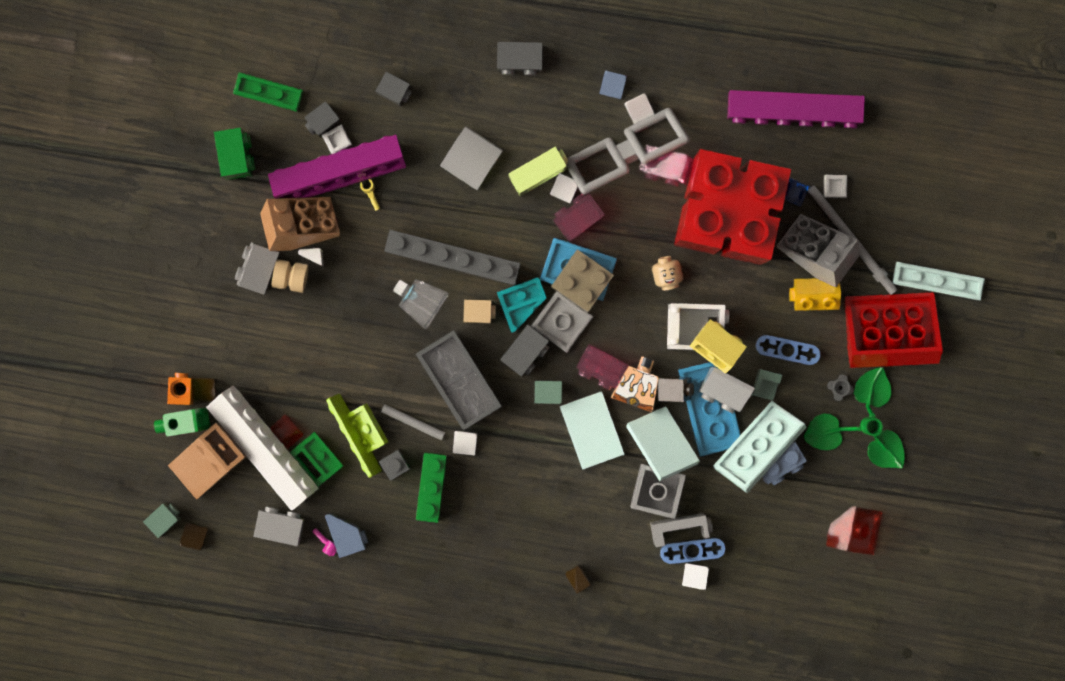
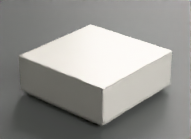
M342 125L322 135L331 154L352 146Z
M824 175V198H847V175Z

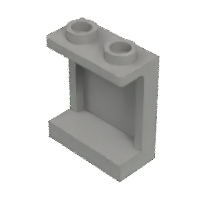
M703 513L650 522L653 542L656 547L665 546L663 532L700 526L702 536L705 539L710 538L709 533L713 532L711 519L709 517L706 518V515Z

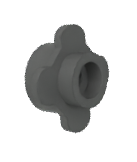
M839 375L838 379L829 381L827 384L828 389L832 390L834 399L837 401H841L844 396L850 395L854 391L853 386H850L847 381L846 375Z

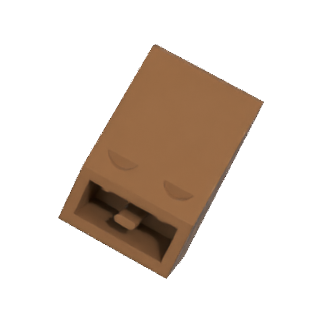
M331 197L267 199L260 213L269 251H290L340 236Z
M218 422L198 437L168 466L191 494L198 499L247 458V456Z

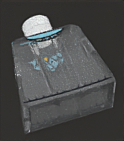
M415 279L411 286L399 280L393 289L395 293L403 297L399 306L426 330L449 296V293L417 279Z

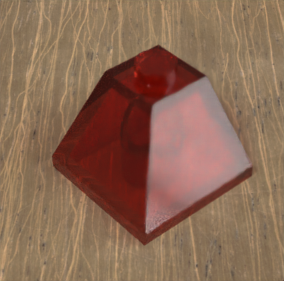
M852 506L830 524L826 546L848 552L874 555L882 511Z

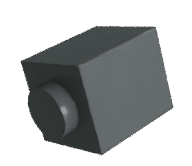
M385 72L376 89L378 95L399 106L403 102L407 103L412 91L409 90L411 88L409 83L388 72Z
M326 101L304 117L307 120L306 128L312 135L316 133L319 137L341 122Z
M400 449L379 461L390 481L411 468Z

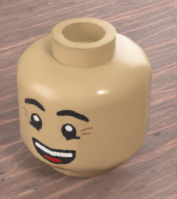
M671 256L658 258V263L652 267L655 285L662 287V290L677 288L683 280L681 264L678 260H671Z

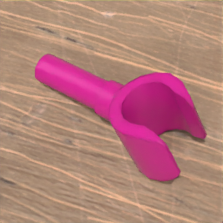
M315 528L312 532L325 544L322 551L329 556H334L337 551L334 542L325 538Z

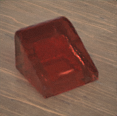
M286 414L270 428L287 449L303 436L301 430Z

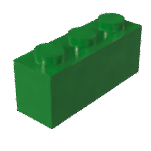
M424 453L416 520L439 522L447 455Z

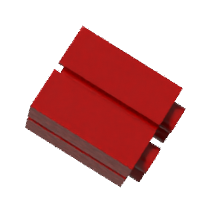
M700 149L692 161L684 197L688 201L682 206L674 246L713 255L720 251L723 246L722 257L758 265L770 261L780 218L773 216L783 209L791 169L749 160L740 169L742 158Z

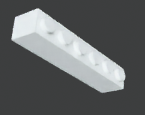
M234 385L222 392L206 407L291 511L319 489Z

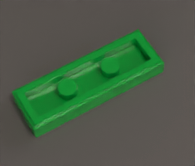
M239 72L233 94L298 112L304 91Z

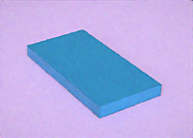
M711 362L678 370L680 377H692L694 385L692 399L686 401L699 456L728 450L741 435L735 411L732 414L721 408L722 403L716 400L711 403L701 398L703 393L699 392V389L710 367L719 369Z

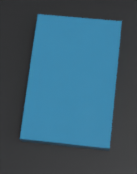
M553 238L540 280L553 284L577 249L611 273H613L617 259ZM608 285L598 297V300H604Z

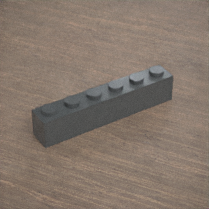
M393 230L389 231L384 252L513 286L516 284L520 263Z

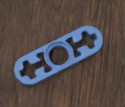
M769 335L759 337L755 344L756 350L761 355L801 364L813 365L820 358V351L814 345ZM768 339L769 344L776 345V341H780L777 347L778 355L773 354L775 349L771 348L764 352L760 343ZM787 343L791 344L794 348V353L789 357L784 356L781 351L782 346ZM798 345L802 346L800 351L808 352L809 348L812 349L815 358L807 361L806 356L799 355V360L795 359L798 354Z
M718 538L667 543L665 546H662L660 556L668 564L716 559L724 554L725 545ZM712 542H716L718 546H721V549L717 550V554H713V551L709 550L705 551L706 556H702L703 548L701 543H705L704 547H711ZM691 544L697 545L699 548V553L695 557H689L686 553L687 547ZM683 545L682 553L685 558L680 559V554L673 555L671 560H669L668 556H664V552H667L669 547H672L673 551H680L678 546Z

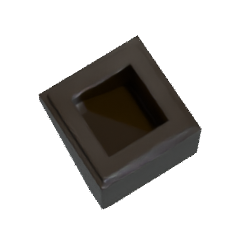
M576 565L565 573L576 594L591 584L580 565Z

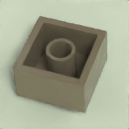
M577 249L551 287L588 313L614 275Z

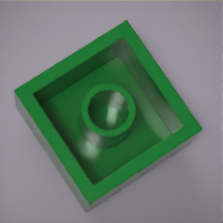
M242 128L214 132L221 177L231 180L253 176L252 170H256L254 157H251L249 154V148H252L250 135Z

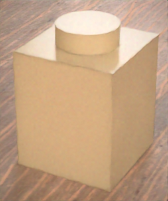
M464 300V323H491V319H495L496 305H491V300Z

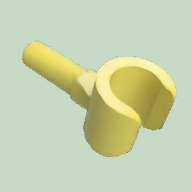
M369 179L371 187L364 189L361 182L360 188L368 195L376 211L380 207L373 192L375 189L374 183Z

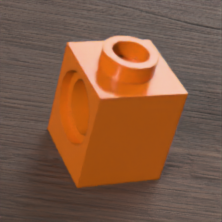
M175 373V377H169L167 404L193 405V378H188V373ZM180 382L186 386V392L183 395H179L176 392V386Z

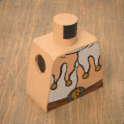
M641 357L637 369L628 366L611 398L652 412L658 383V376L650 374L654 361Z

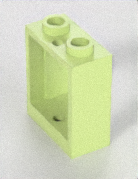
M554 147L510 172L509 178L519 196H522L559 173L564 172L567 168L568 159L562 149L558 151Z

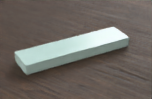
M896 262L892 283L980 301L985 278Z

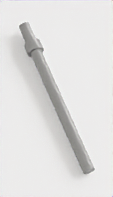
M815 185L807 190L840 232L857 239ZM858 240L859 256L873 272L872 276L877 282L880 281L889 294L892 295L898 289L887 277L888 273L885 269L879 267Z

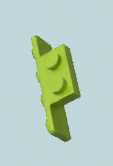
M339 393L328 398L326 401L329 405V410L334 414L339 423L340 430L348 439L351 450L356 454L361 463L362 470L369 478L380 473L382 469L372 451L388 443V440L368 404L366 403L350 412Z

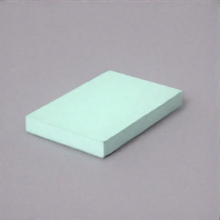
M602 391L560 406L582 470L624 455Z
M666 406L627 423V429L659 481L699 463L698 457Z

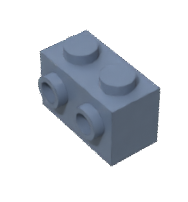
M793 442L762 476L766 484L772 483L775 485L785 479L783 475L791 471L794 474L804 468L802 464L806 462V459L796 442Z

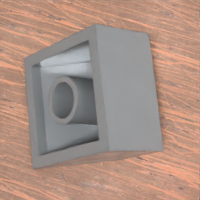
M710 367L699 392L703 393L701 398L711 403L716 400L722 403V409L733 414L734 411L740 412L755 388L715 367Z

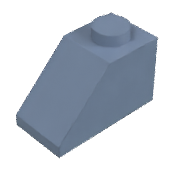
M332 513L325 515L339 558L366 549L365 544L368 543V538L364 530L361 531L359 526Z

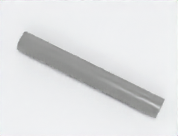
M386 404L382 408V413L439 440H442L445 432Z

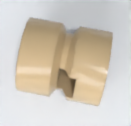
M277 259L273 272L272 288L286 289L289 286L291 291L304 293L308 277V264L296 262L291 266L288 261Z

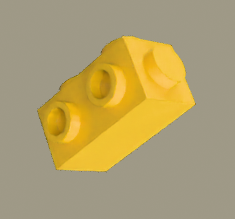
M816 278L794 279V286L789 289V299L794 301L795 310H840V283L837 287H833Z

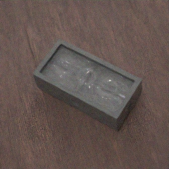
M454 330L416 353V356L463 430L502 407Z

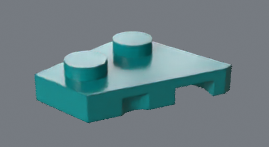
M539 277L497 292L511 333L515 332L546 299Z

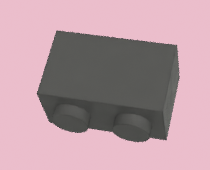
M497 42V72H502V75L506 76L515 75V72H524L525 76H537V72H542V43Z
M527 325L501 358V361L520 376L524 373L528 376L536 366L533 363L536 357L542 358L550 348L546 345L549 341Z

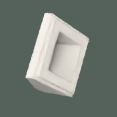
M645 93L624 104L634 124L654 115Z
M559 173L550 195L571 203L578 186L574 179Z
M320 248L301 249L298 251L299 255L324 266L323 250Z
M455 431L453 453L475 455L477 433Z
M686 563L682 585L705 590L709 567Z

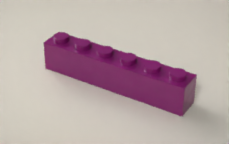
M730 90L728 93L727 119L733 120L732 123L746 124V120H752L757 125H768V121H775L779 126H790L791 122H798L799 126L812 127L813 123H822V127L834 128L835 124H844V128L856 129L857 125H861L864 120V96Z
M393 135L384 136L380 140L370 143L365 142L354 148L342 149L328 156L323 155L315 160L300 162L286 169H277L273 173H269L268 177L275 199L309 198L406 168V164L397 136Z

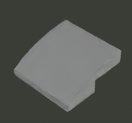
M465 126L440 166L478 190L503 150Z

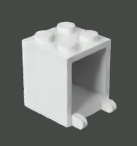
M669 304L667 349L694 350L690 345L708 322V317H717V322L725 329V324L729 323V310H725V305Z

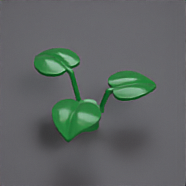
M875 368L866 372L856 382L854 388L855 399L860 403H866V409L870 415L861 421L860 426L839 428L837 418L831 414L824 413L814 417L804 434V440L812 447L820 450H832L837 448L842 442L841 431H862L864 434L873 436L875 439L869 444L867 450L868 457L873 464L883 468H903L904 449L901 439L893 431H882V422L875 418V414L870 405L881 407L890 399L891 386L883 368Z

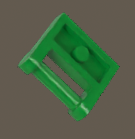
M316 432L312 433L290 452L317 487L344 466ZM303 452L319 471L321 476L318 479L297 456L299 453Z

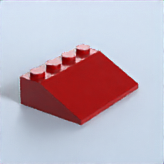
M934 292L845 297L847 348L850 368L939 364L943 349Z

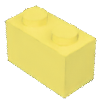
M711 319L705 324L690 345L692 349L724 373H727L746 349L740 338L729 334L720 323L713 322Z

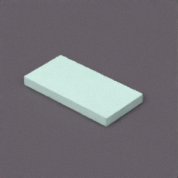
M771 401L713 466L715 470L748 493L804 431L806 425Z

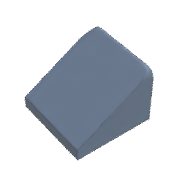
M605 71L599 94L621 99L627 76Z

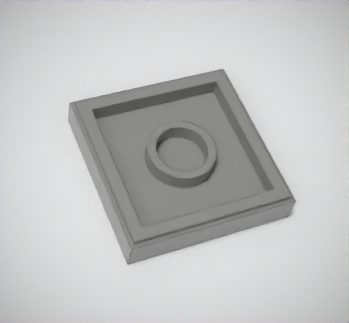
M556 291L531 327L567 353L593 316Z

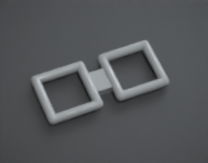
M666 108L626 128L624 134L628 140L618 145H615L611 138H606L568 157L566 166L580 192L587 194L629 172L628 164L638 159L643 164H647L689 143L690 138L672 109ZM667 118L679 138L646 153L635 134ZM607 148L618 168L586 184L576 163Z

